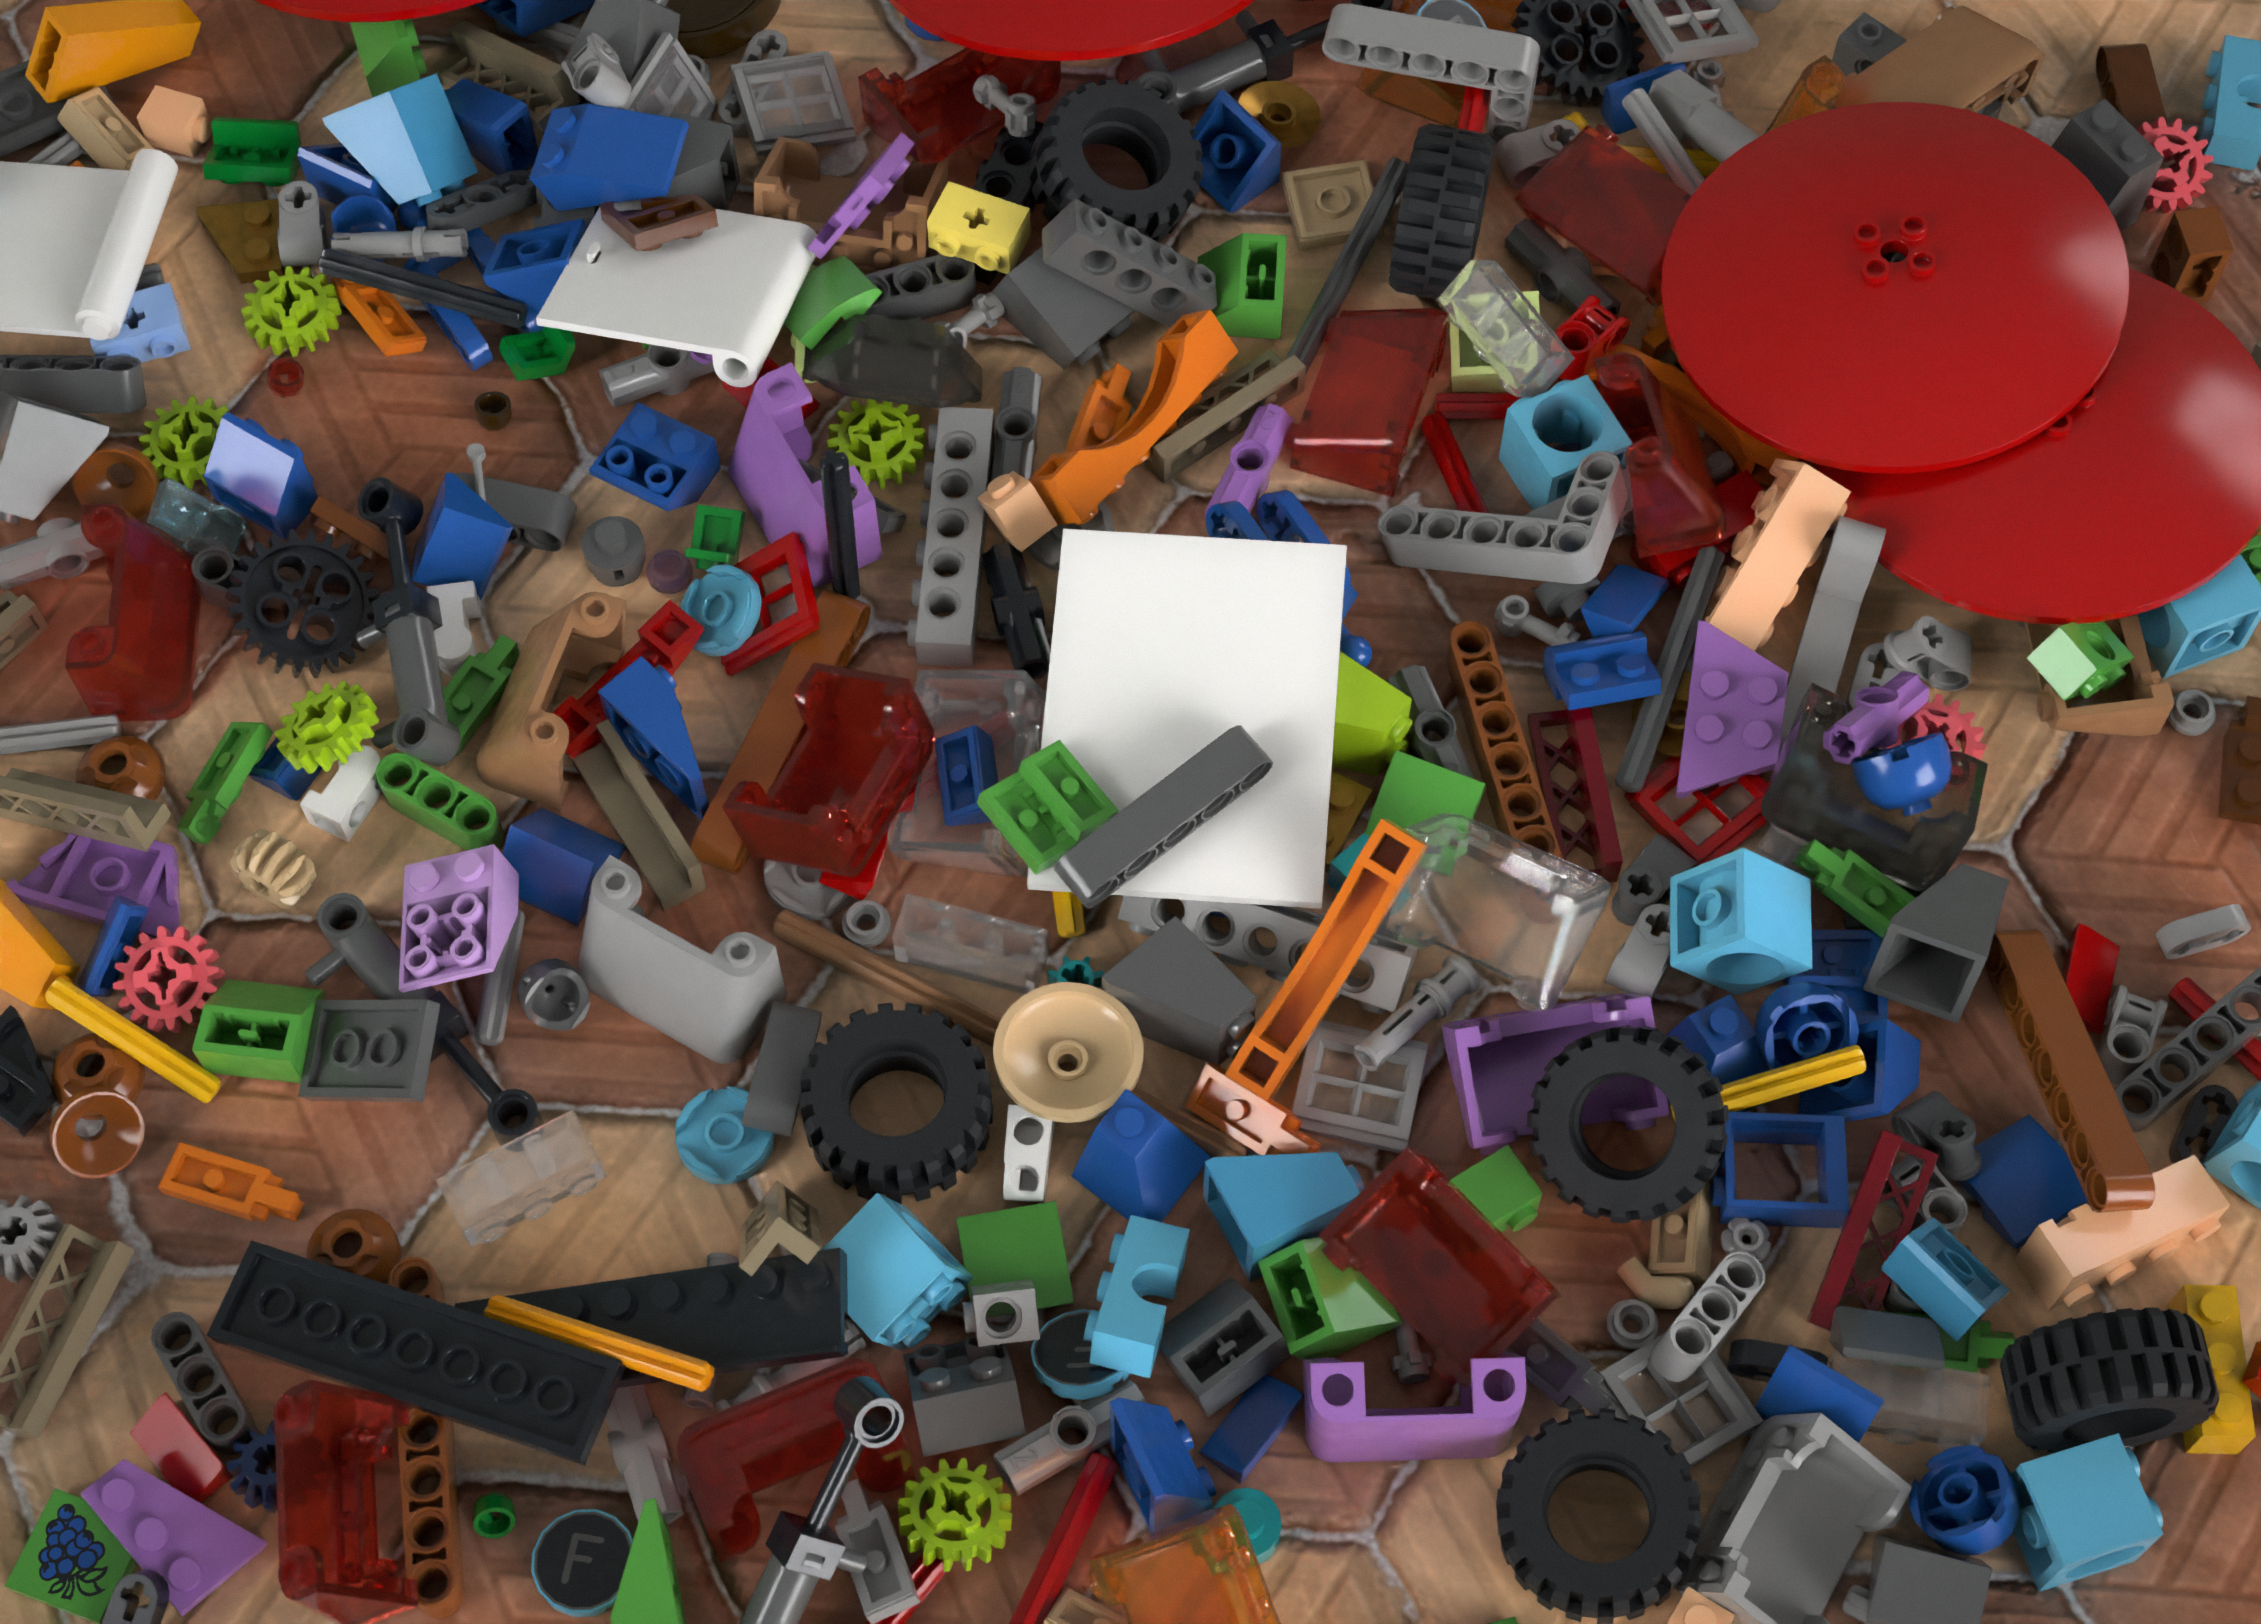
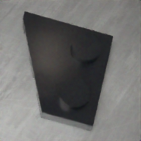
M10 1005L0 1016V1120L25 1137L58 1098L55 1095L22 1016Z

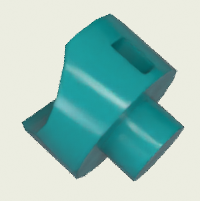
M1248 1487L1234 1489L1223 1495L1213 1508L1210 1520L1211 1542L1216 1550L1230 1561L1243 1565L1261 1564L1267 1561L1277 1549L1282 1526L1280 1511L1273 1499L1260 1490Z

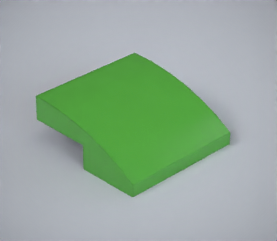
M843 255L808 272L784 324L800 342L812 350L840 317L854 326L882 292L849 258Z
M1060 740L1022 760L1018 772L981 792L977 800L978 806L1035 875L1059 861L1071 848L1119 812Z
M1395 750L1365 834L1370 837L1381 819H1389L1429 844L1417 866L1451 878L1467 840L1468 830L1485 791L1486 783Z
M1056 1201L956 1218L964 1268L974 1277L967 1284L970 1301H972L971 1286L1031 1279L1035 1288L1037 1309L1074 1303ZM996 1302L988 1308L985 1318L1013 1314L1014 1308L1006 1302Z

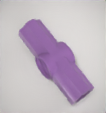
M1271 403L1266 406H1258L1241 441L1236 443L1231 449L1230 463L1205 510V519L1207 511L1212 505L1234 500L1240 502L1249 513L1251 512L1258 496L1268 488L1270 472L1294 426V418L1289 416L1284 408ZM1244 467H1253V468H1256V469H1255V470H1247V469H1244Z
M1902 671L1882 687L1872 686L1858 690L1855 693V708L1823 733V748L1830 752L1835 762L1850 765L1870 748H1883L1895 744L1898 741V726L1929 701V687L1923 684L1917 673Z

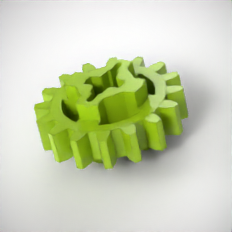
M287 266L283 276H278L273 270L269 271V282L264 283L263 281L256 280L254 285L257 293H245L244 298L248 306L241 308L248 334L250 338L256 339L259 348L262 350L271 345L276 356H279L284 348H289L292 356L297 357L299 348L303 346L312 353L315 351L314 342L319 339L326 343L330 341L327 329L337 330L340 326L336 316L342 314V309L334 285H328L325 275L322 273L313 278L309 267H304L300 274H294L292 267Z
M872 395L868 397L866 406H861L855 400L851 401L852 412L850 414L841 410L837 412L838 424L829 425L830 439L827 440L828 449H833L836 453L844 452L848 456L849 466L854 465L867 486L871 480H877L879 488L885 489L886 479L892 478L897 484L903 483V471L911 474L917 472L916 460H924L925 430L921 428L920 416L918 414L909 415L907 403H903L895 408L893 407L892 397L887 396L883 404H876V400Z
M190 396L187 405L183 406L180 405L177 399L171 400L172 410L166 412L159 407L155 410L159 418L157 422L145 421L144 426L148 434L139 436V441L143 448L141 453L148 457L155 466L159 479L165 477L169 487L173 488L180 480H183L187 490H192L195 480L200 479L207 487L208 484L204 473L221 418L226 414L228 408L225 405L217 408L212 398H208L202 405H199L196 397Z
M341 681L336 689H333L330 683H325L321 693L315 694L310 690L307 692L306 698L301 702H293L291 704L295 711L292 715L281 717L280 721L285 727L275 731V736L280 741L276 746L297 771L304 768L308 774H312L319 765L325 772L330 771L334 761L339 760L342 764H346L348 756L354 752L361 753L364 750L360 742L362 739L373 738L375 735L370 726L379 723V718L375 714L378 708L367 692H364L357 683L350 687L346 681Z
M961 1458L957 1468L953 1469L949 1468L945 1459H940L939 1471L936 1473H932L925 1466L920 1468V1484L908 1480L905 1484L906 1498H899L898 1515L901 1516L899 1518V1533L902 1536H908L907 1550L913 1553L923 1549V1564L926 1566L930 1565L936 1558L942 1559L944 1572L950 1571L953 1561H961L965 1571H970L972 1568V1558L976 1556L985 1563H989L992 1553L991 1546L1003 1549L1006 1542L1005 1531H1011L1012 1513L1009 1512L1011 1511L1012 1498L1010 1494L1002 1493V1478L999 1476L989 1481L986 1480L987 1466L981 1464L974 1472L968 1470L966 1458ZM926 1501H928L930 1509L926 1511V1518L921 1520V1509ZM989 1509L990 1519L983 1529L981 1520L984 1518V1511Z

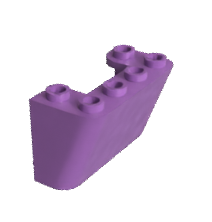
M791 362L766 373L756 382L729 461L728 471L770 544L792 531L799 534L800 542L804 545L814 589L832 582L822 481L819 480L811 483L797 460L802 459L807 462L813 452V442L804 425L801 407L813 400L812 395ZM852 465L849 466L851 486L857 491L856 497L852 500L859 569L881 559L882 550L875 499L856 467ZM787 563L783 567L790 577V572Z
M1511 1352L1481 1353L1469 1358L1460 1370V1406L1366 1409L1363 1361L1342 1362L1339 1359L1329 1357L1303 1358L1305 1438L1307 1447L1318 1459L1332 1463L1473 1459L1498 1456L1507 1449L1512 1440L1525 1401V1357Z

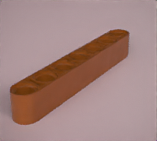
M828 589L821 593L816 602L821 621L818 623L819 629L799 639L793 645L697 828L691 844V850L698 861L734 875L741 872L864 635L870 619V604Z
M1464 621L1457 624L1451 632L1446 657L1447 668L1483 783H1486L1487 797L1523 912L1533 924L1551 926L1558 923L1564 916L1571 891L1569 876L1492 635L1482 623ZM1472 648L1475 649L1477 652L1467 653L1462 651L1461 649ZM1483 687L1488 689L1490 692L1479 693L1476 692L1473 688ZM1496 727L1502 730L1503 733L1493 734L1485 728ZM1510 768L1514 770L1516 774L1506 775L1501 773L1498 769ZM1520 808L1527 811L1530 815L1520 817L1513 814L1510 810ZM1534 850L1542 854L1543 857L1533 859L1523 852ZM1548 892L1554 895L1557 900L1545 901L1536 894Z
M2038 929L1995 931L1989 955L1985 962V968L2090 1207L2096 1213L2149 1209L2155 1199V1183L2152 1172L2043 934Z
M409 1257L401 1260L394 1266L389 1277L390 1286L406 1291L412 1282L425 1279L428 1280V1284L418 1295L445 1303L443 1285L428 1261L420 1257ZM396 1402L406 1586L408 1594L425 1615L431 1618L442 1619L456 1612L464 1597L453 1421ZM427 1426L438 1427L437 1433L431 1441L424 1444L414 1443L415 1436L422 1428ZM430 1476L441 1477L440 1484L433 1493L427 1495L417 1494L418 1487L425 1478ZM433 1527L444 1528V1535L437 1544L430 1547L420 1545L421 1538L428 1529ZM438 1578L448 1580L447 1588L442 1595L434 1599L424 1598V1590L432 1580Z

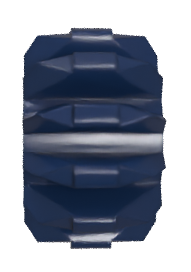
M271 1420L266 1434L263 1435L256 1426H250L249 1435L253 1440L249 1444L239 1441L234 1442L233 1449L241 1457L226 1462L227 1470L230 1474L236 1476L231 1481L230 1487L236 1495L244 1494L243 1501L248 1507L255 1509L263 1502L264 1508L269 1513H275L281 1499H284L290 1507L297 1506L298 1502L294 1493L298 1489L304 1492H313L314 1486L305 1476L320 1471V1464L316 1459L311 1458L316 1450V1446L311 1439H302L303 1432L296 1425H291L283 1431V1427L278 1421ZM279 1460L282 1463L276 1472H273L271 1468L268 1469V1473L265 1471L268 1464L272 1461L276 1465L279 1464Z

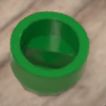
M492 1491L491 1494L481 1495L476 1500L472 1511L473 1528L477 1534L485 1538H499L513 1530L516 1524L515 1508L512 1500L505 1493ZM499 1511L501 1516L494 1518L493 1512Z

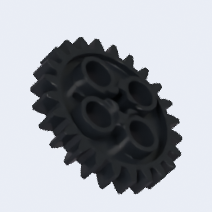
M1522 0L1515 9L1517 15L1510 26L1516 29V34L1531 37L1540 46L1535 86L1545 82L1548 85V97H1551L1556 90L1561 92L1563 104H1566L1572 96H1575L1579 107H1583L1589 99L1595 107L1599 106L1604 99L1605 88L1608 84L1636 75L1641 70L1638 65L1645 55L1638 50L1645 43V39L1634 36L1641 25L1637 22L1628 21L1627 18L1632 13V10L1630 8L1621 10L1618 6L1621 0Z
M290 529L284 543L275 533H272L268 540L269 549L259 542H255L252 548L254 558L243 554L238 563L243 571L233 570L229 581L238 587L228 588L225 599L237 604L228 607L226 617L240 619L234 625L232 634L233 636L247 634L248 637L242 648L244 652L256 647L261 650L257 660L259 665L270 657L276 660L274 673L278 674L285 664L292 665L294 678L299 677L303 667H309L312 676L318 678L321 667L325 664L334 674L337 673L340 667L339 657L351 665L356 658L353 648L363 652L367 649L357 643L356 634L374 624L370 621L374 619L373 608L370 603L378 599L381 592L380 589L366 587L373 581L375 574L374 572H359L365 558L363 556L352 560L347 558L346 556L350 548L349 543L342 545L338 550L332 548L333 535L330 533L322 543L316 542L314 529H309L305 540H299L295 530ZM282 567L294 568L300 574L301 579L296 582L286 581L281 578L278 569ZM313 568H319L321 574L297 635L292 640L288 639L287 632ZM327 584L338 585L345 592V597L342 599H332L325 594L323 586ZM265 608H276L283 613L285 620L281 623H271L263 617L261 611ZM310 625H321L328 631L330 638L322 641L315 640L310 637L306 628Z

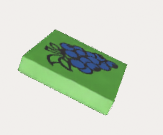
M55 1488L5 1587L12 1592L87 1621L102 1624L114 1588L119 1580L131 1574L136 1561L83 1498Z

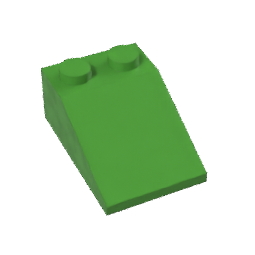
M656 1498L644 1501L610 1617L611 1624H687L669 1526Z

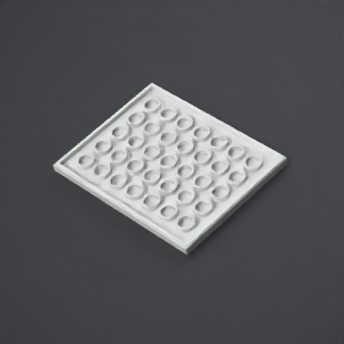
M1063 529L1041 750L1060 740L1119 812L1224 732L1237 725H1241L1273 761L1270 771L1257 784L1111 895L1322 909L1347 545ZM1057 862L1036 875L1028 868L1027 886L1029 890L1072 892L1054 871Z

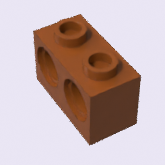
M2218 206L2205 208L2188 207L2181 211H2175L2151 263L2156 280L2171 286L2197 303L2209 301L2234 249Z

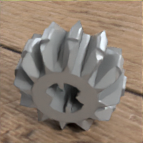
M20 1194L14 1206H12L6 1199L0 1198V1277L5 1275L11 1283L18 1284L25 1271L32 1279L36 1278L40 1271L38 1267L44 1263L58 1233L63 1227L61 1219L57 1215L51 1214L52 1209L45 1201L38 1200L33 1203L28 1196Z

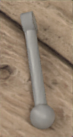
M473 443L467 447L466 452L468 459L473 463L476 494L486 502L482 461L485 459L486 453L482 444Z

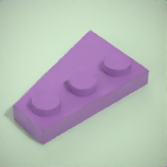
M125 1459L80 1493L85 1502L141 1569L156 1571L164 1577L169 1587V1602L181 1617L268 1547L267 1542Z

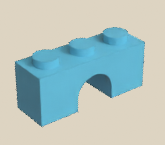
M2225 35L2219 51L2212 50L2207 62L2205 75L2212 77L2211 84H2207L2202 99L2201 109L2208 110L2207 117H2203L2197 142L2207 139L2208 144L2203 148L2202 154L2213 156L2214 161L2211 163L2253 171L2261 156V109L2249 106L2244 102L2261 104V41Z
M1131 1215L1125 1234H1115L1109 1256V1263L1115 1265L1112 1272L1103 1271L1096 1298V1301L1102 1302L1100 1311L1091 1309L1084 1332V1340L1092 1342L1090 1364L1150 1378L1162 1340L1167 1306L1148 1302L1141 1297L1155 1295L1174 1300L1185 1264L1190 1229Z

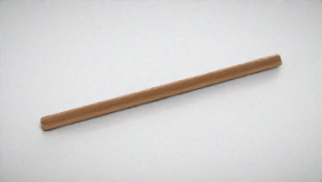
M782 910L778 914L772 926L775 936L906 1003L922 1005V1011L929 1015L933 1010L949 1017V1025L954 1027L960 1024L970 1036L993 1047L996 1029L1001 1018L789 910ZM1064 1062L1059 1065L1063 1071H1072L1076 1068L1071 1062ZM1136 1087L1131 1091L1165 1117L1212 1158L1248 1156L1249 1148L1228 1134Z

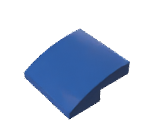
M1812 930V969L1783 979L1784 985L1792 982H1816L1830 988L1855 1013L1858 1025L1883 1019L1889 1020L1888 999L1863 990L1864 983L1881 945L1882 937L1872 930Z
M2029 1114L1975 1146L1974 1148L1981 1155L1982 1167L1980 1171L1972 1178L1957 1181L1982 1205V1218L2015 1250L2027 1242L2039 1224L2053 1219L2055 1224L2068 1217L2067 1214L2072 1209L2086 1203L2089 1205L2068 1155Z
M1790 1344L1754 1408L1763 1420H1767L1775 1415L1821 1412L1859 1443L1883 1404L1884 1399Z

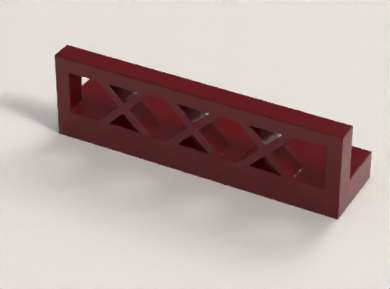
M1566 706L1565 710L1528 714L1527 724L1540 789L1571 887L1617 882L1623 858L1591 707L1569 711ZM1565 725L1568 739L1558 749L1542 738L1540 727ZM1569 749L1571 750L1572 757L1566 754ZM1546 754L1552 757L1549 762H1547ZM1558 763H1561L1576 774L1577 780L1568 791L1551 780L1550 772ZM1578 790H1579L1580 798H1581V799H1579L1578 797L1575 796V794H1576V792H1577ZM1554 795H1555L1556 797H1558L1559 799H1561V800L1557 803V805H1556V802H1555V797H1554ZM1567 804L1584 814L1585 823L1577 833L1559 822L1558 815ZM1587 832H1588L1589 841H1587L1586 839L1583 838V836H1584ZM1563 838L1569 841L1566 846H1564ZM1577 846L1593 857L1595 869L1570 872L1567 856Z
M1885 1130L1879 1132L1806 1322L1831 1332L1834 1309L1838 1306L1840 1299L1858 1292L1865 1309L1879 1311L1891 1278L1882 1271L1879 1277L1861 1284L1853 1268L1860 1250L1876 1244L1885 1263L1899 1243L1909 1234L1939 1154L1902 1140L1903 1137ZM1901 1151L1923 1160L1924 1163L1917 1181L1898 1189L1890 1170L1897 1152ZM1887 1181L1892 1192L1881 1196ZM1913 1189L1906 1207L1900 1194ZM1894 1197L1903 1218L1898 1229L1879 1236L1872 1221L1878 1203ZM1869 1228L1873 1239L1862 1243ZM1895 1236L1889 1254H1887L1882 1241ZM1850 1276L1855 1287L1844 1291ZM1877 1284L1869 1303L1863 1289Z

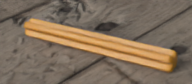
M502 1295L491 1296L488 1306L484 1310L485 1317L620 1360L626 1368L700 1392L706 1391L710 1387L711 1379L714 1376V1367L707 1361Z

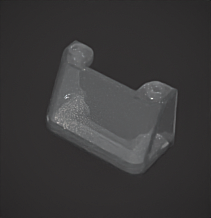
M918 670L916 687H913L910 692L909 706L912 714L916 715L918 721L925 727L913 810L912 812H900L888 828L889 851L903 860L1007 877L1028 876V865L992 822L958 826L945 825L934 742L937 738L976 724L992 737L998 782L1018 772L1022 760L1041 750L1046 693L1025 670Z
M1451 813L1438 814L1406 827L1405 830L1428 843L1429 846L1375 933L1418 947L1417 952L1419 948H1426L1434 944L1511 979L1510 993L1517 998L1516 1003L1524 1009L1544 1012L1554 1007L1606 905L1611 889L1610 883L1595 873L1462 815Z

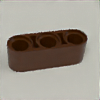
M2145 43L2100 46L2096 55V75L2102 99H2106L2135 129L2144 122L2152 126V122L2159 117H2164L2168 127L2147 45Z

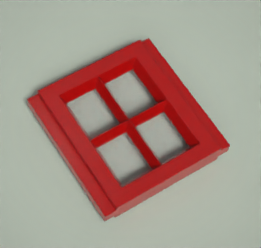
M794 531L733 565L750 574L759 585L762 604L760 618L752 635L739 649L726 656H720L721 663L725 666L726 674L732 677L819 629L818 623L821 621L804 545L800 542L799 534Z
M1671 756L1647 775L1640 792H1625L1624 797L1630 802V806L1658 834L1663 835L1699 863L1698 866L1733 852L1784 811L1787 806L1780 799L1781 796L1758 774H1747L1741 776L1735 782L1720 787L1716 784L1694 791L1689 797L1676 798L1681 757Z

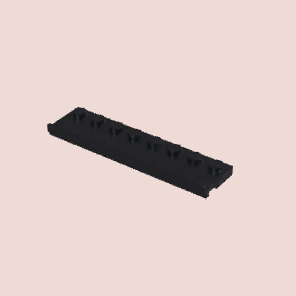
M841 1248L818 1251L808 1265L794 1254L766 1258L753 1276L739 1267V1262L505 1296L707 1361L714 1367V1375L840 1358L848 1355V1344L845 1342L844 1315L848 1314L847 1254ZM490 1298L455 1303V1307L484 1316V1310L488 1306ZM626 1368L618 1388L665 1382L666 1380Z

